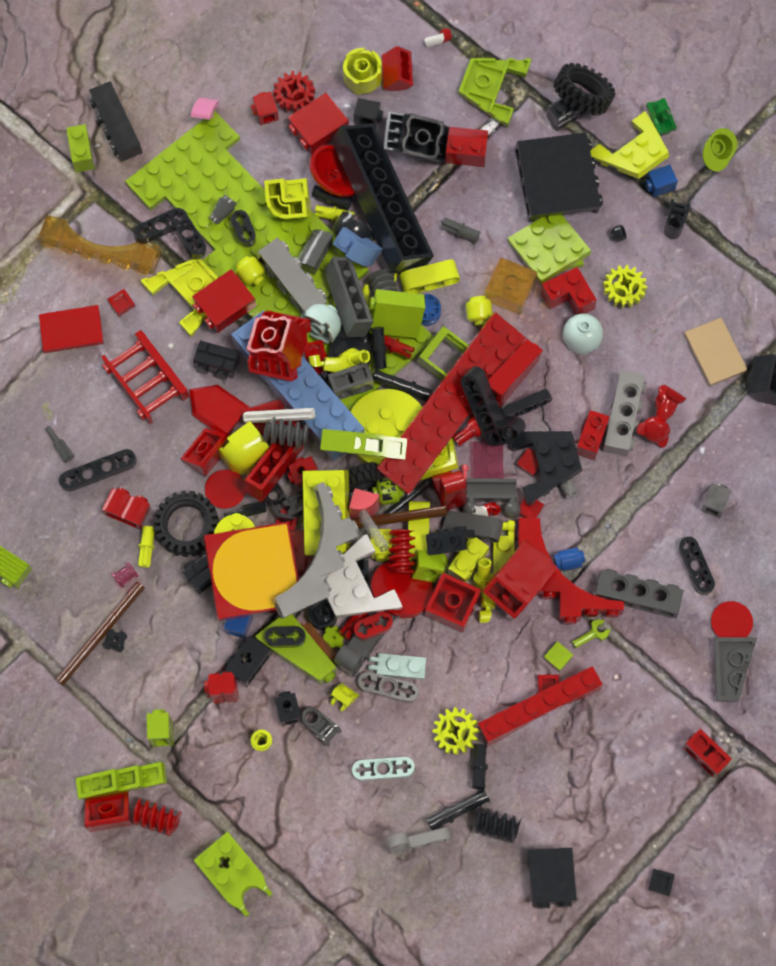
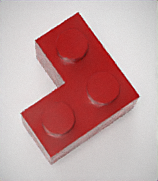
M578 267L543 283L541 287V295L550 310L567 301L575 315L588 313L596 307L597 299Z

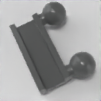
M467 478V502L463 506V512L475 513L476 509L474 506H478L475 501H485L487 503L490 501L495 503L498 501L503 503L508 501L504 508L505 514L510 518L517 517L521 512V507L517 503V479Z

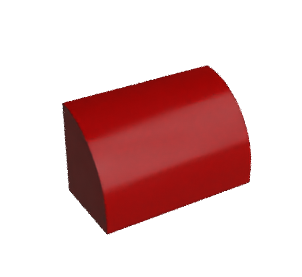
M396 46L382 54L384 90L402 91L413 86L411 51Z

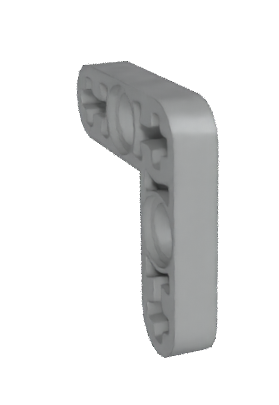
M449 827L408 837L407 832L389 836L388 845L390 853L393 855L452 839Z

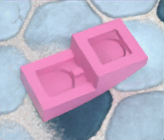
M198 98L191 111V117L209 120L214 118V110L218 108L219 100Z

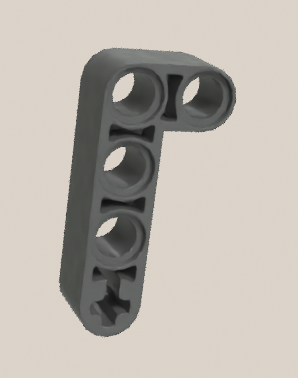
M371 612L369 616H372L379 612ZM390 614L394 621L397 616ZM380 618V622L375 624V626L382 624L383 627H386L389 620ZM361 625L358 633L362 632L363 635H366L367 630L372 628V626L365 628L364 625ZM384 634L364 641L359 640L354 635L347 646L344 645L336 655L335 665L354 677Z

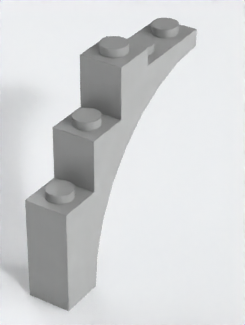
M324 482L313 488L319 504L321 517L320 540L316 554L310 567L301 579L289 590L272 600L281 619L330 597L329 592H331V588L327 580L323 581L322 577L344 567L343 562H345V558L340 550L337 551L336 548L358 537L359 529L355 521H351L350 517L341 520L342 512L338 505L335 506L332 500L334 497L333 492Z

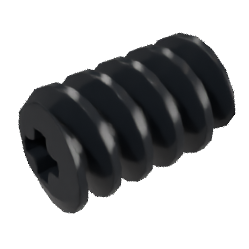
M479 806L474 827L476 834H479L484 829V836H488L492 831L494 839L501 834V841H505L509 836V841L513 844L517 838L521 819L516 823V818L513 815L510 820H507V813H504L499 818L497 810L493 815H490V808H487L482 813V806Z

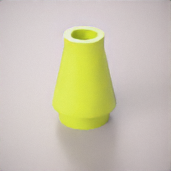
M257 730L251 736V745L258 751H266L272 744V736L266 730ZM261 741H266L265 745H259Z

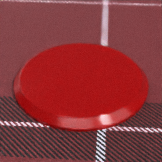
M219 470L213 473L206 482V497L217 508L229 509L235 507L245 496L244 479L240 474L232 470Z
M727 601L718 605L713 611L711 626L718 637L746 638L752 631L753 617L745 605L736 601Z

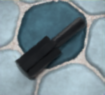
M263 500V502L258 501L243 505L242 509L224 513V518L234 513L245 514L246 517L266 512L265 502Z

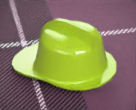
M727 128L717 129L705 142L703 160L705 165L712 171L719 172L724 170L736 152L737 139L731 130Z

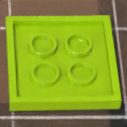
M562 214L543 216L508 237V243L541 285L591 255L589 247Z

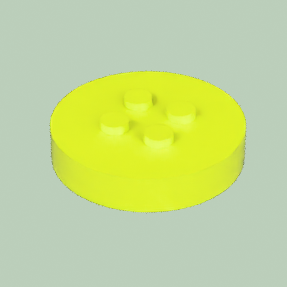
M381 389L363 396L356 402L350 412L364 427L365 433L399 438L422 406L415 398L405 392L394 389ZM354 454L362 464L376 462L379 465L384 458Z

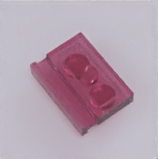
M473 441V478L504 479L503 445L491 446L485 441Z

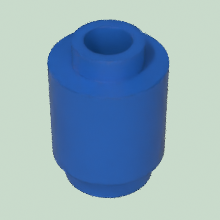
M578 547L558 551V554H553L554 563L562 572L582 568V563H585L583 550L579 551Z

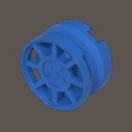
M424 294L425 311L421 325L431 326L440 319L441 304L434 295Z

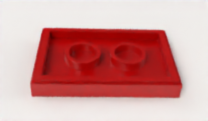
M99 305L39 314L44 354L104 344Z

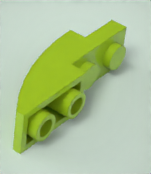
M322 429L320 450L405 460L407 439Z

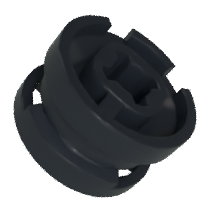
M328 599L308 608V619L314 629L325 631L326 628L335 626L338 617L335 616Z

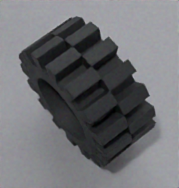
M366 462L363 465L358 464L356 467L353 466L351 469H347L349 470V491L354 492L355 488L369 490L371 487H376V482L383 479L382 475L375 470L378 464L376 462H370L369 464Z

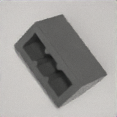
M318 229L312 231L297 257L302 264V270L312 275L316 274L333 244L332 234Z

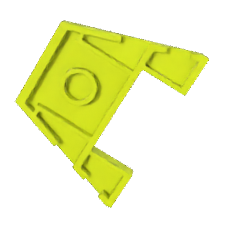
M643 112L632 120V126L641 133L639 136L614 154L601 144H598L590 151L591 157L601 162L603 166L608 167L610 165L617 168V171L638 179L669 157V152L647 112Z
M192 259L166 272L161 271L156 276L143 278L141 283L153 296L167 284H170L193 308L192 296L218 277L201 259ZM193 310L179 324L192 338L205 317L202 313L198 315Z

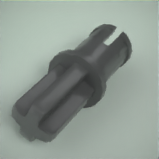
M444 218L441 224L442 229L456 234L458 238L461 236L474 243H477L481 231L465 226V223L460 224L448 218Z

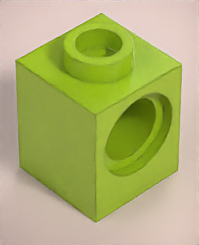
M418 549L412 560L415 562V565H412V570L415 571L412 574V579L436 583L439 576L444 573L445 564L442 563V554L431 556L428 555L427 551Z

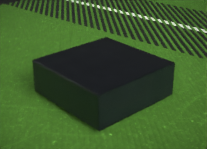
M653 868L648 891L669 897L675 874Z

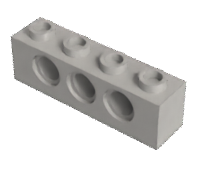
M625 370L620 371L603 452L627 457L629 450L633 451L635 439L632 438L633 431L637 432L636 429L639 425L636 415L641 413L643 406L640 396L645 394L647 382H644V374ZM632 392L635 397L629 398L625 393ZM628 411L631 416H623L621 412ZM617 430H625L627 434L624 436L619 435Z

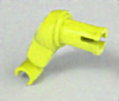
M351 348L341 353L338 357H325L324 361L321 362L320 355L309 356L308 358L311 367L322 366L323 371L337 372L360 363H367L370 360V353L365 350L358 351Z
M488 558L479 559L478 571L474 574L475 586L481 589V607L485 608V610L479 611L480 623L490 621L492 616L491 610L495 609L496 603L482 592L485 584L493 577L490 573L492 562Z

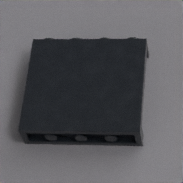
M587 132L517 141L514 149L528 222H535L538 217L588 210H594L595 213L599 212L601 206H603V198L598 193L599 178L595 176L594 169L596 163L595 158L591 157L592 142L591 139H588Z

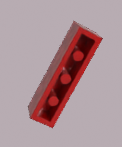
M292 421V426L295 427L296 423ZM278 439L275 444L271 445L244 480L245 493L263 502L287 471L289 465L292 464V461L304 449V445L302 444L298 449L294 442L289 447L287 440L284 445H280Z

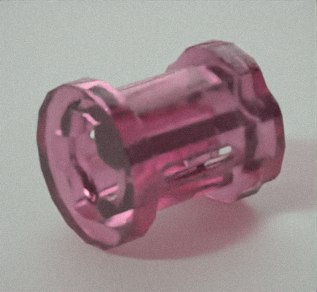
M128 561L119 571L111 573L121 588L132 578L139 577Z

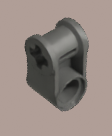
M309 707L304 710L302 714L304 726L321 743L328 747L332 738L337 733L342 732L341 728L315 707ZM311 713L316 714L318 720L315 723H309L306 721L307 715Z

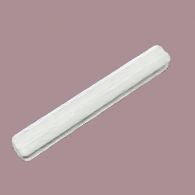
M314 408L250 411L243 414V421L245 423L249 421L251 423L267 422V420L271 422L273 417L276 418V421H280L281 418L284 421L311 420L316 415Z

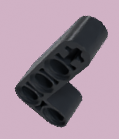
M478 366L471 367L462 377L461 386L485 442L491 446L516 442L525 431L526 423L519 417L504 419L484 370Z

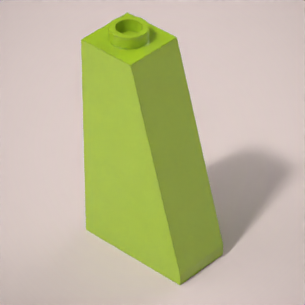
M293 615L283 619L277 618L255 636L259 642L271 649L273 654L318 684L322 685L324 682L327 684L336 677V666ZM298 626L305 631L306 641L301 647L272 648L267 644L265 634L272 627ZM294 632V636H287V638H294V642H297L302 637L298 632ZM273 633V636L269 638L273 642H277L278 638H284V636H278L277 633Z

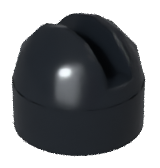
M622 224L613 227L610 231V234H614L611 238L616 242L627 239V234Z

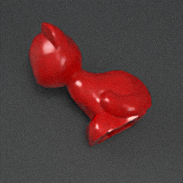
M665 384L659 386L658 395L655 398L656 416L649 417L644 422H641L637 426V433L645 436L649 441L657 443L660 447H665L671 431L666 421L675 413L677 405L685 402L686 397Z

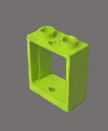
M444 326L417 360V363L441 381L447 373L429 360L440 344L445 340L462 354L469 346Z

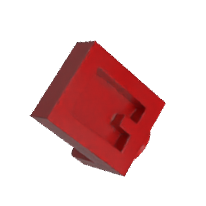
M323 340L306 344L304 355L308 363L309 356L320 355V362L324 361V358L327 357ZM322 366L312 367L317 374L324 372Z

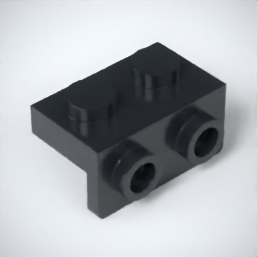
M457 526L452 531L439 529L435 530L434 534H427L428 555L432 556L467 550L466 540L475 539V530L466 529V526Z

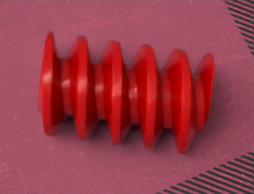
M392 530L389 532L390 536L395 537L389 540V544L394 545V547L389 548V552L394 555L388 557L389 561L394 562L388 565V568L394 571L392 573H415L414 570L409 569V566L415 565V562L409 560V558L415 556L414 553L409 552L410 549L415 548V545L410 544V541L416 539V537L410 535L411 532H414L413 530Z
M140 798L134 810L133 824L137 826L141 822L142 828H146L149 825L151 831L157 828L160 834L166 829V835L171 836L179 825L182 811H179L175 816L173 808L166 813V806L163 805L158 810V803H155L151 808L149 800L142 805Z

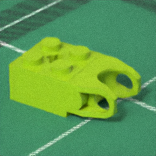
M226 832L194 859L195 863L231 906L240 910L246 918L250 915L243 902V897L247 890L257 888L266 893L269 898L273 895L267 887L264 875L229 832ZM223 860H226V861H227V860H230V861H229L230 867L227 868V869H225V867H223V868L221 869V866H222V863H221V862H222Z

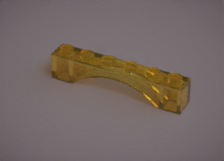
M50 215L46 216L39 233L40 240L45 247L51 249L56 247L68 254L77 253L86 259L95 258L104 264L113 263L122 269H134L143 275L155 274L162 255L160 247L151 243L139 244L135 242L124 246H105L93 243L78 235L65 219Z

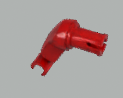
M472 411L468 415L469 419L466 427L452 437L459 447L472 437L476 438L482 434Z

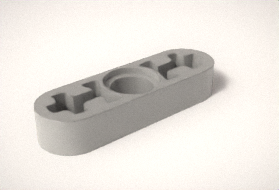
M364 672L358 679L359 688L363 692L405 703L415 702L419 695L418 687L408 681L372 672ZM370 677L371 682L377 683V679H380L379 691L375 690L376 685L370 684L369 687H365V683L362 681ZM386 682L393 683L395 686L394 691L391 693L384 692L382 689L383 684ZM398 684L402 685L401 690L407 691L408 688H412V692L415 695L407 698L406 693L400 692V696H397Z

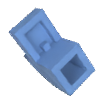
M347 227L341 229L333 245L346 254L347 258L363 266H373L383 250L369 238H360Z

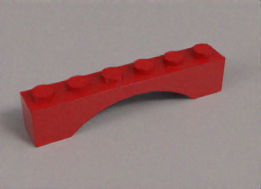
M591 666L479 722L478 729L488 747L536 719L600 691L603 684L594 667Z

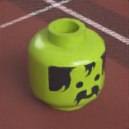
M386 478L378 480L376 487H372V493L379 494L380 505L398 503L400 497H403V492Z

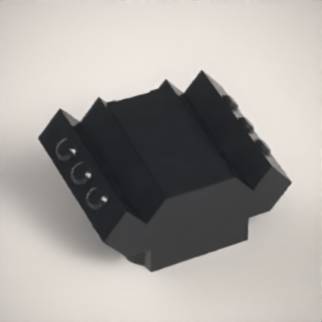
M388 111L383 149L445 165L450 127L444 125L443 121L413 113L404 114Z

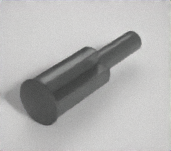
M47 426L45 430L54 441L55 449L65 463L71 461L75 455L64 440L58 438L51 426Z

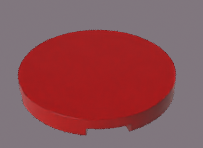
M394 562L384 563L375 571L371 580L370 592L373 598L395 590L403 608L400 610H384V612L399 616L402 619L413 618L422 614L433 594L432 582L412 579V574L392 573L394 571L390 570L388 565Z

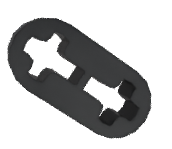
M236 210L231 215V222L238 241L244 247H251L256 242V234L250 218L244 210ZM238 217H241V219H243V226H241L239 221H237ZM244 231H246L248 236H250L249 240H246V238H244Z
M298 626L272 627L267 630L265 638L267 644L272 648L301 647L306 641V634ZM294 632H298L302 637L297 642H294V638H287V636H294ZM273 633H277L278 636H284V638H278L277 642H273L269 637H272Z

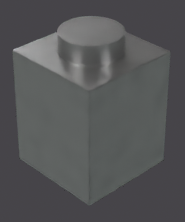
M712 483L701 511L721 518L732 490H729L724 484Z

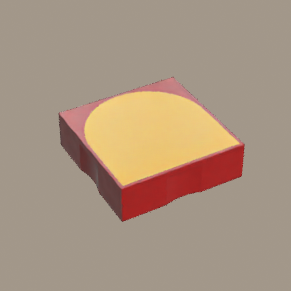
M283 522L204 535L217 621L222 622L245 618L257 613L278 612L272 600L289 590L299 581L289 523Z

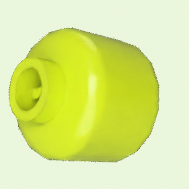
M246 256L236 264V274L246 286L251 284L257 286L264 280L265 268L256 257Z
M486 296L471 297L470 301L465 305L467 320L475 322V326L484 325L493 314L492 303L489 299H486Z

